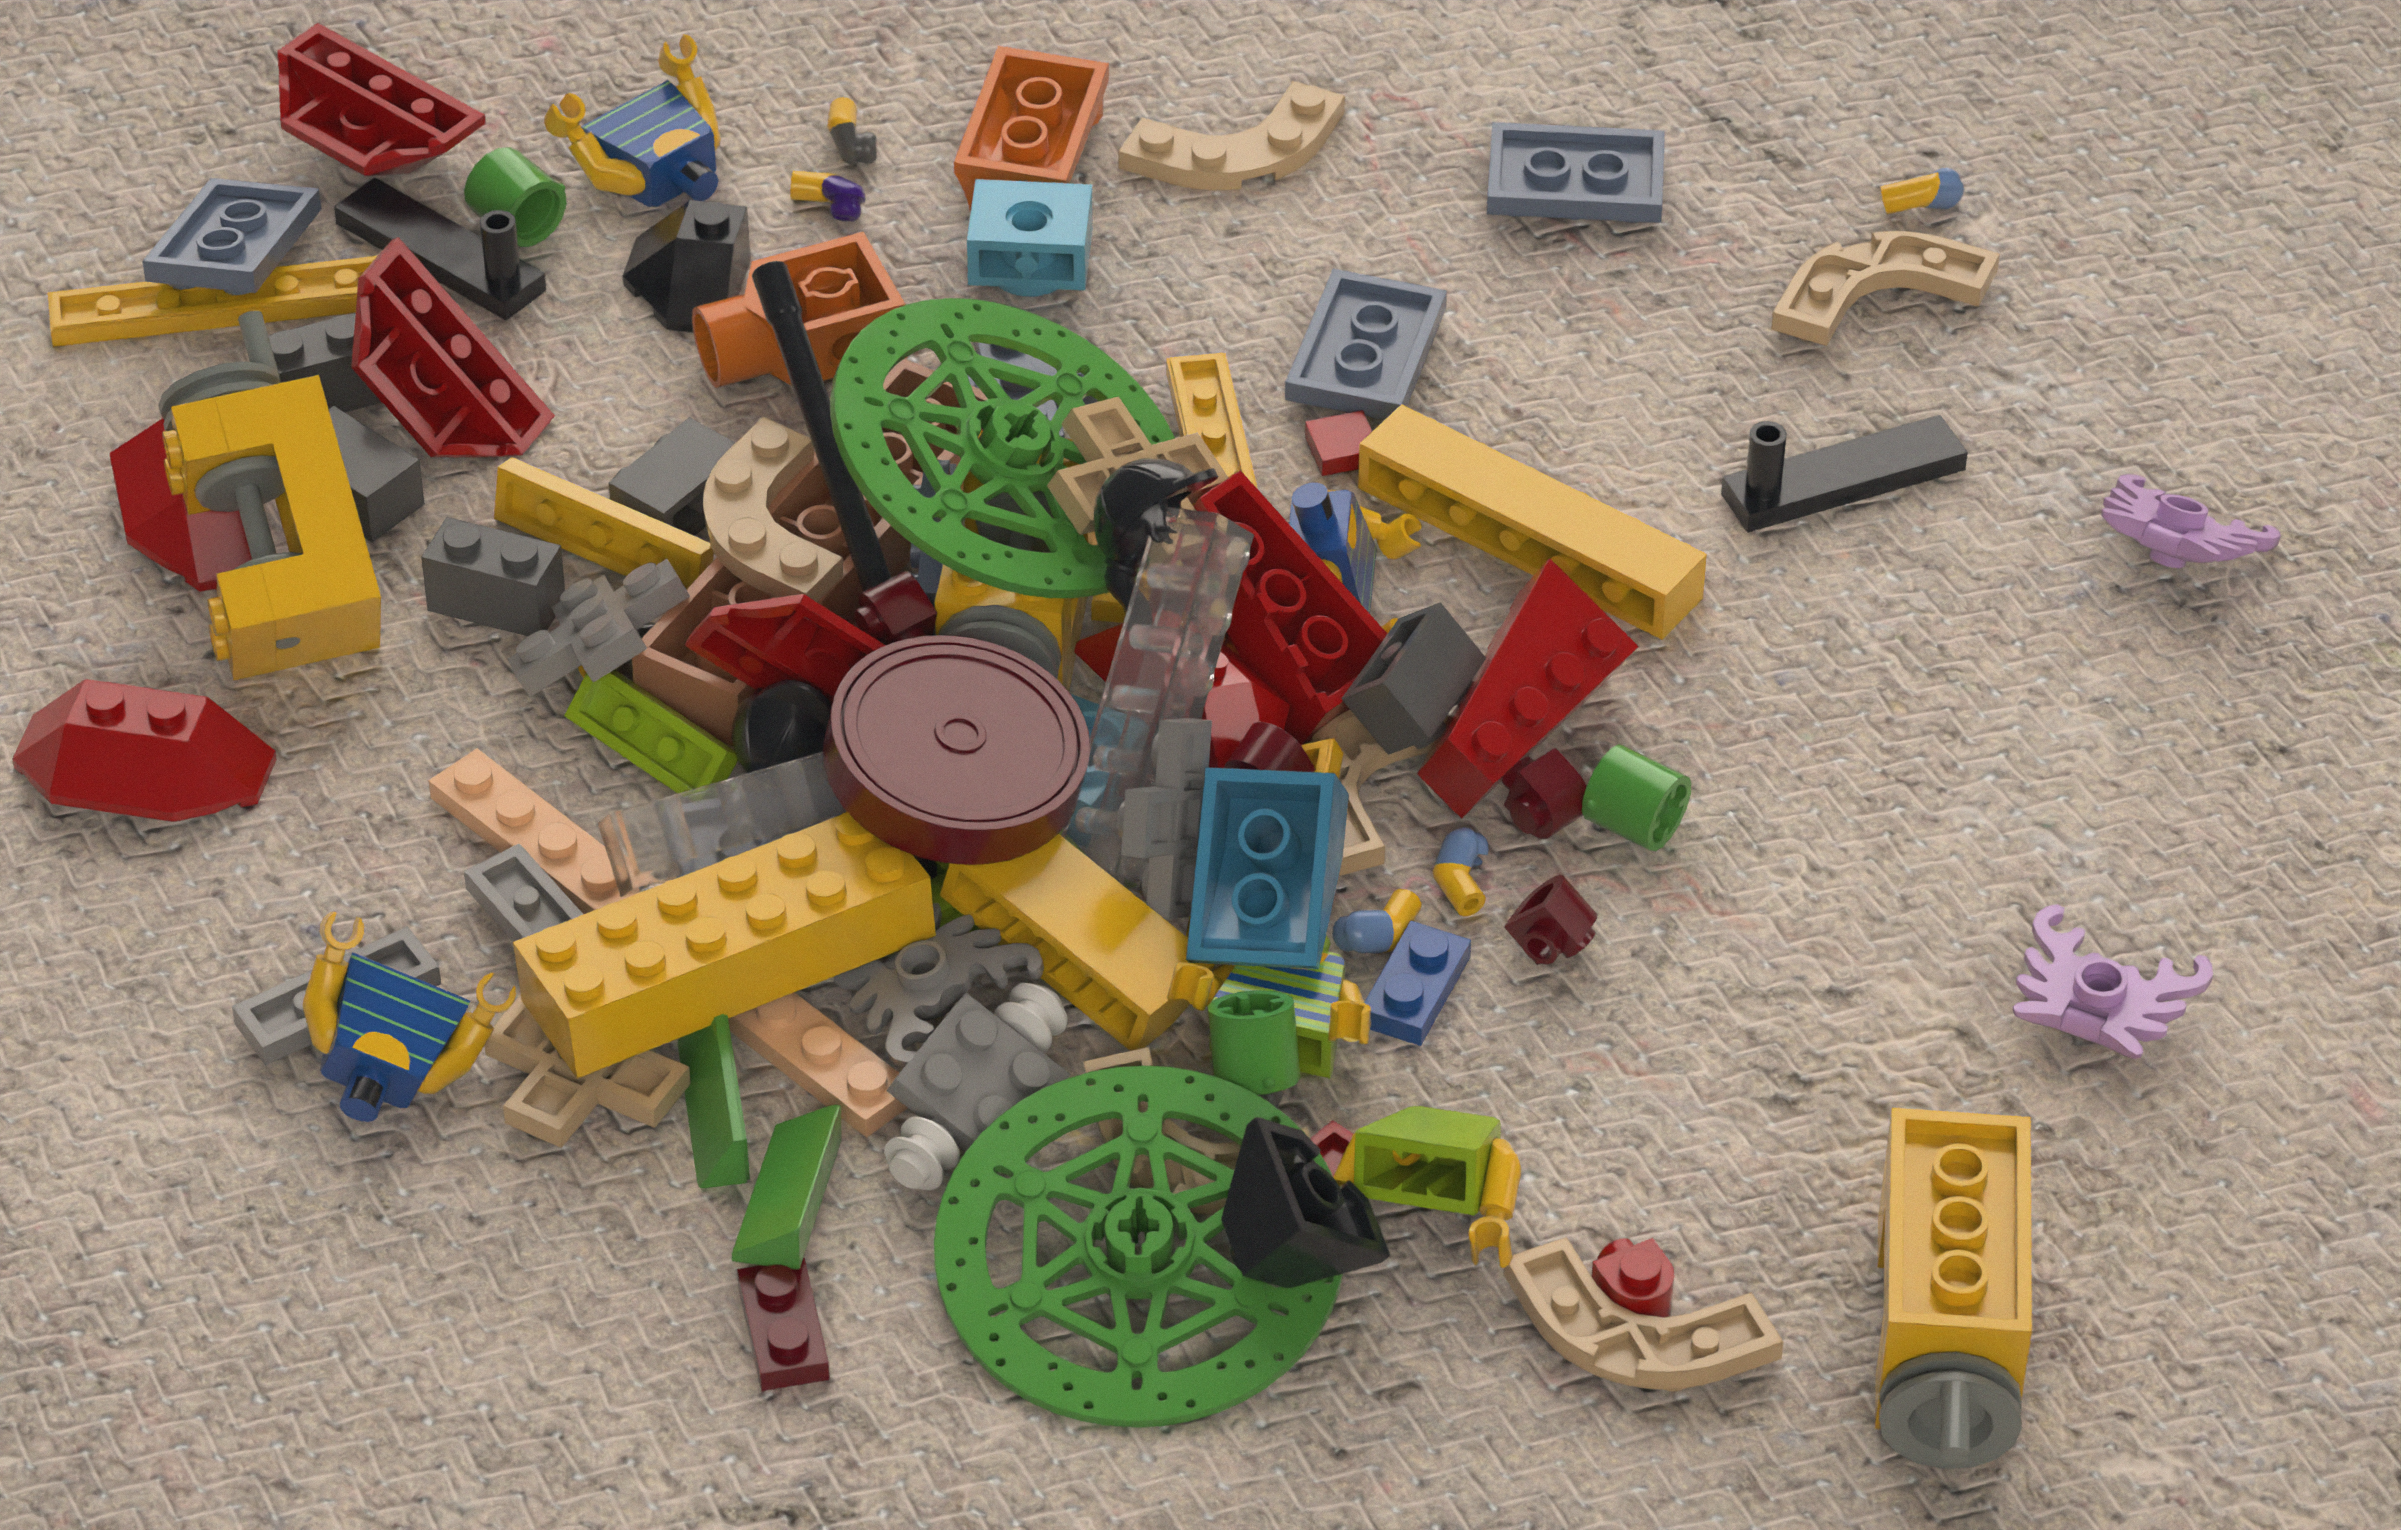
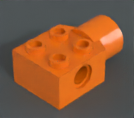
M859 232L751 261L745 293L694 307L692 311V325L701 363L708 379L715 388L771 374L792 386L772 326L766 320L752 279V273L756 268L773 261H781L787 265L802 308V320L823 381L834 378L844 353L863 328L883 314L906 304L865 233Z

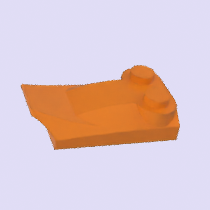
M997 47L953 162L954 174L963 188L970 213L975 179L1070 183L1090 130L1103 116V96L1109 82V63L1011 47Z

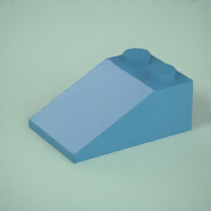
M1228 768L1205 769L1186 960L1189 963L1319 969L1343 859L1349 793L1335 773Z

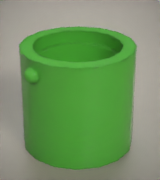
M511 147L497 148L482 157L468 175L464 188L465 202L479 217L482 218L486 213L495 210L507 211L515 217L519 247L534 246L545 240L556 230L567 206L564 184L556 182L520 151Z
M1618 744L1602 757L1593 771L1583 797L1582 814L1584 819L1650 851L1656 852L1671 839L1680 825L1689 803L1692 783L1688 776L1624 745Z
M1243 991L1224 995L1213 1000L1207 1006L1213 1076L1244 1087L1256 1095L1283 1091L1297 1084L1301 1078L1293 997L1276 991Z

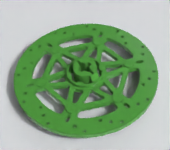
M944 298L925 300L893 309L876 318L860 331L844 353L833 378L830 395V417L840 455L854 482L874 509L910 543L945 566L981 583L1029 596L1080 598L1109 592L1104 579L1107 567L1104 562L1106 555H1104L1099 545H1091L1083 535H1079L1047 487L1057 470L1068 468L1063 464L1064 458L1078 464L1087 463L1074 442L1059 435L1062 422L1071 409L1084 406L1083 399L1086 396H1092L1098 402L1119 396L1151 445L1175 439L1164 416L1139 383L1117 362L1095 345L1069 329L1039 315L1016 307L976 299ZM970 342L993 344L1025 353L1054 367L1057 373L1050 376L979 355ZM924 348H929L935 352L941 365L908 397L891 394L883 388V383L888 373L905 357ZM1077 373H1082L1084 376L1080 377ZM968 376L972 378L988 398L987 400L978 401L975 398ZM994 378L1028 387L1034 391L1018 400H1014L1007 395ZM944 382H950L960 408L931 404L926 402V400ZM1049 400H1053L1059 405L1051 421L1037 408ZM926 421L954 425L957 428V433L955 435ZM882 427L898 431L903 435L936 493L933 497L927 498L922 496L902 473L887 446ZM981 428H982V429L984 428L983 432L981 433V435H980V437H979V439H978V436H979V434H980V432H981ZM927 442L952 452L961 458L952 475H947ZM970 471L984 485L971 493H965L961 490L960 486ZM1042 491L1045 494L1053 518L1032 493ZM1003 492L1009 493L1027 516L985 503ZM935 517L940 518L941 521H940V522H936V521L933 520V518H935ZM966 518L1040 538L1045 541L1051 553L1027 551L989 540L965 528L961 522ZM1151 557L1138 568V575L1134 577L1135 581L1146 575L1156 566Z
M1126 1066L1091 1071L1064 1079L1019 1101L992 1122L964 1153L950 1177L937 1214L934 1235L936 1277L944 1308L959 1339L973 1358L992 1377L1025 1400L1058 1415L1106 1426L1142 1428L1190 1422L1222 1412L1263 1391L1283 1376L1306 1353L1319 1336L1337 1300L1343 1274L1289 1289L1274 1287L1266 1282L1242 1276L1241 1271L1236 1265L1205 1244L1225 1229L1221 1220L1224 1207L1203 1222H1197L1189 1210L1227 1198L1234 1170L1162 1134V1125L1169 1118L1185 1120L1217 1131L1240 1146L1246 1125L1255 1117L1301 1129L1270 1102L1244 1087L1198 1071L1165 1066ZM1144 1101L1148 1103V1109L1142 1113L1139 1112L1138 1105ZM1114 1118L1123 1122V1133L1121 1136L1050 1171L1042 1172L1026 1163L1035 1153L1050 1142L1073 1130ZM1319 1153L1313 1160L1331 1174L1330 1169ZM1138 1155H1147L1149 1158L1154 1187L1151 1189L1141 1187L1129 1188L1135 1160ZM1171 1159L1214 1180V1182L1179 1193H1172L1169 1189L1164 1161ZM1112 1160H1119L1113 1188L1109 1194L1069 1183ZM1000 1172L1011 1178H1004L996 1173ZM1056 1198L1092 1210L1084 1222L1078 1223L1049 1202V1200ZM1007 1200L1024 1209L1022 1278L1005 1288H996L992 1284L987 1266V1235L991 1217L997 1203ZM1041 1221H1046L1075 1244L1045 1266L1039 1267L1037 1265L1038 1224ZM1144 1232L1145 1242L1142 1243L1141 1255H1136L1135 1244H1138L1139 1233ZM1174 1232L1179 1240L1186 1239L1185 1247L1178 1246L1176 1251ZM1105 1237L1107 1257L1100 1246L1094 1248L1096 1240L1102 1241ZM1079 1264L1085 1267L1091 1277L1053 1290L1046 1289L1047 1286ZM1203 1264L1233 1287L1227 1290L1188 1277L1196 1265ZM1172 1293L1213 1305L1167 1329L1161 1328L1168 1297ZM1101 1294H1108L1111 1299L1116 1327L1108 1329L1064 1306ZM1128 1299H1151L1144 1332L1134 1334L1131 1331L1126 1301ZM1276 1309L1286 1314V1316H1281L1271 1310ZM1006 1310V1312L996 1317H991L992 1315L1000 1311ZM1040 1316L1045 1317L1116 1353L1117 1367L1112 1372H1103L1076 1365L1041 1347L1024 1333L1021 1326ZM1233 1316H1240L1256 1325L1237 1344L1211 1359L1176 1371L1162 1372L1158 1369V1355ZM1141 1378V1388L1134 1390L1132 1388L1133 1379Z

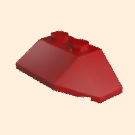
M316 23L277 50L281 129L364 176L409 174L443 155L486 124L485 114L320 23Z
M399 237L392 239L358 278L351 368L430 457H511L523 455L555 415Z
M162 418L109 453L127 544L163 568L184 576L185 582L199 592L217 589V573L234 570L236 567L252 560L239 511L210 510L188 515L183 493L172 495L164 466V459H167L162 436V432H165L164 419Z
M797 594L714 607L689 635L684 646L755 690L757 688H762L763 690L766 686L785 679L809 684L819 690L829 700L832 708L835 693L845 675L865 656L886 645L805 594Z
M1163 613L1157 615L1155 629L1149 636L1132 633L1127 630L1125 622L1076 642L1074 653L1158 732L1160 720L1181 718L1212 720L1209 768H1224L1226 762L1252 724L1266 722L1284 730L1291 704L1218 637L1179 614Z
M84 679L33 714L12 758L14 768L21 775L24 774L31 785L51 804L170 822L214 814L235 804H238L240 807L258 804L277 760L276 751L207 696Z

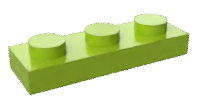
M615 669L595 682H592L586 673L564 714V717L690 803L718 799L738 761L735 750Z

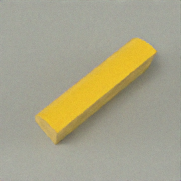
M1060 834L1037 850L1008 861L980 865L949 863L940 896L963 915H971L974 919V924L980 929H998L1001 934V941L998 944L1026 943L1038 949L1044 964L1043 975L1040 978L1129 1051L1148 1046L1166 1031L1190 1005L1188 1000L1185 999L1171 1000L1167 998L1175 965L1178 963H1189L1186 960L1188 937ZM1192 963L1203 966L1210 971L1215 966V964Z

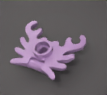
M2121 475L2117 480L2116 487L2112 488L2110 496L2104 498V509H2102L2101 515L2107 523L2117 532L2133 537L2139 544L2151 548L2149 557L2153 561L2172 568H2183L2186 562H2220L2233 560L2251 554L2254 551L2268 552L2278 546L2281 537L2280 531L2269 525H2264L2262 532L2247 528L2244 525L2245 522L2238 519L2232 520L2229 526L2216 523L2214 518L2207 516L2209 510L2204 504L2185 496L2165 494L2163 490L2145 489L2143 487L2146 478L2139 475Z
M2058 904L2046 906L2037 912L2032 925V933L2036 942L2052 963L2048 964L2037 949L2033 947L2026 949L2024 961L2031 976L2019 974L2016 977V984L2029 1001L2018 1002L2013 1006L2014 1015L2022 1020L2058 1029L2105 1046L2120 1055L2138 1059L2143 1054V1047L2139 1041L2148 1042L2165 1037L2168 1026L2165 1024L2183 1016L2186 1012V1003L2180 999L2190 998L2205 992L2212 982V963L2206 956L2202 955L2195 957L2193 964L2195 975L2190 977L2178 975L2173 970V961L2168 958H2162L2159 962L2156 977L2150 981L2140 977L2137 967L2133 965L2122 966L2114 960L2103 958L2099 953L2092 952L2083 957L2076 956L2073 953L2083 943L2085 930L2075 927L2068 933H2059L2052 930L2051 926L2058 925L2062 921L2065 908Z

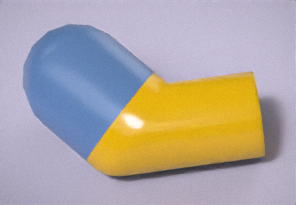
M1940 168L1929 175L1881 186L1882 200L1887 214L1918 207L1949 209L1961 200L1964 193V185L1960 181L1959 174L1950 168Z
M1467 827L1453 830L1444 838L1432 870L1433 878L1457 913L1463 917L1477 913L1486 902L1485 895L1469 873L1472 867L1482 864L1481 858L1477 855H1488L1489 851L1486 838L1481 833L1474 832Z
M1397 889L1392 893L1383 910H1359L1351 912L1349 916L1340 917L1333 927V940L1341 950L1346 952L1356 951L1369 954L1391 952L1395 949L1409 922L1415 920L1422 903L1419 897L1412 891Z

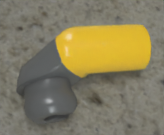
M840 97L830 104L827 123L828 130L844 162L857 167V162L871 164L877 159L876 135L872 132L857 133V106L853 100Z

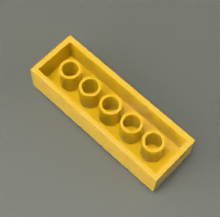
M845 812L834 818L785 835L780 839L726 858L718 863L669 880L651 889L615 903L607 904L602 908L514 941L513 948L521 999L578 1079L711 1025L714 1017L724 1014V1016L728 1015L729 1019L900 951L913 942L935 937L931 879L912 854L897 849L875 837L855 821L848 812Z

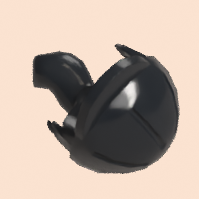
M1141 458L1119 467L1103 482L1094 503L1093 527L1098 545L1104 555H1106L1104 561L1107 565L1104 575L1106 587L1123 607L1126 614V628L1134 634L1149 636L1153 633L1156 625L1155 606L1138 587L1134 578L1138 575V568L1152 556L1156 544L1163 543V539L1170 546L1177 545L1172 535L1179 536L1182 534L1179 524L1181 501L1216 481L1218 475L1214 468L1193 473L1184 465L1173 461Z
M789 679L768 685L763 690L762 688H757L750 697L744 699L738 706L732 722L731 740L736 757L746 773L758 783L776 789L799 787L816 780L825 772L823 759L824 740L831 712L829 700L813 686Z

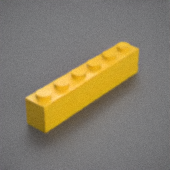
M1403 404L1359 444L1358 489L1406 513L1412 514L1416 518L1533 576L1550 558L1603 611L1661 640L1703 599L1706 553Z

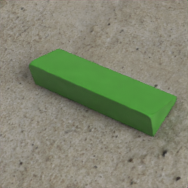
M724 1014L714 1017L710 1026L679 1038L677 1043L680 1063L689 1066L690 1086L685 1090L684 1094L697 1184L700 1188L747 1183V1180H750L747 1137L728 1015L724 1016Z
M841 1105L827 1106L775 1125L732 1251V1261L763 1266L779 1264L795 1270L800 1269L841 1144Z

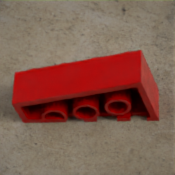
M1240 470L1199 497L1193 507L1218 544L1207 558L1188 563L1187 565L1243 661L1291 704L1284 730L1292 735L1300 745H1304L1312 740V736L1332 719L1350 710L1342 700V697L1388 633Z
M1550 558L1517 594L1509 608L1510 612L1505 621L1496 631L1487 647L1488 651L1485 654L1487 659L1473 677L1469 689L1459 704L1449 715L1445 722V731L1435 740L1417 772V775L1461 819L1486 797L1521 759L1528 757L1605 684L1639 647Z

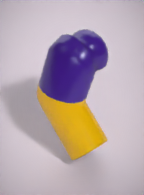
M794 170L792 172L790 184L791 200L831 203L830 211L832 216L840 221L852 222L861 216V204L866 201L864 189L857 183L832 173Z

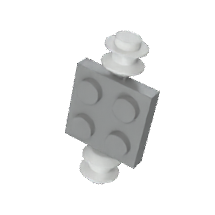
M1031 983L1017 984L1010 992V1002L1000 1004L994 1014L969 994L965 993L894 1079L887 1092L919 1116L908 1118L901 1126V1137L890 1139L884 1149L889 1170L899 1183L911 1189H937L944 1179L943 1170L953 1169L958 1164L960 1159L958 1147L966 1152L977 1137L992 1122L1019 1101L1045 1087L1070 1077L1071 1074L1044 1054L1052 1045V1036L1061 1034L1068 1024L1067 1014L1063 1008L1062 1001L1053 990L1043 985Z

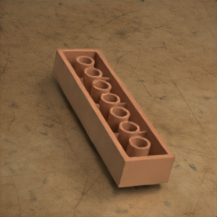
M903 359L888 373L884 380L883 388L891 394L908 397L934 370ZM944 382L926 400V402L931 404L960 408L950 382ZM971 385L975 398L978 401L988 399L979 388ZM926 421L955 435L957 433V428L954 425ZM882 427L887 446L902 473L912 485H922L923 470L903 435L898 431ZM927 442L937 460H950V464H956L957 467L961 460L958 455ZM814 451V458L778 492L768 510L774 521L791 534L843 557L844 576L818 603L849 623L854 624L856 621L854 610L860 608L859 594L863 590ZM964 481L960 486L962 491H964ZM863 495L892 578L910 561L911 543L898 533ZM716 558L687 589L690 597L668 610L644 635L642 640L647 649L632 658L633 682L720 741L733 746L731 740L732 722L737 708L744 699L750 697L756 690L684 645L689 635L714 607L776 597L742 581Z

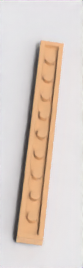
M478 748L428 780L430 798L500 853L520 844L583 914L656 887L655 884ZM795 992L728 1019L731 1033L826 1107L841 1105V1118L866 1138L908 1108L887 1092V1089L899 1072Z

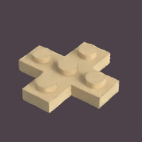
M1119 396L1071 409L1062 422V426L1087 463L1057 470L1047 487L1079 535L1094 531L1095 498L1103 482L1114 471L1129 462L1141 458L1166 459L1184 465L1193 473L1214 468L1218 479L1181 501L1179 524L1182 534L1179 536L1172 535L1177 545L1170 546L1163 539V543L1156 544L1151 558L1160 571L1207 558L1218 542L1192 504L1196 503L1199 497L1229 477L1199 433L1151 445Z
M521 994L493 1026L494 1030L485 1044L486 1056L529 1074L503 1105L505 1124L560 1148L564 1146L597 1104L655 1128L690 1086L689 1066L652 1050L640 1053L577 1079L523 1004Z

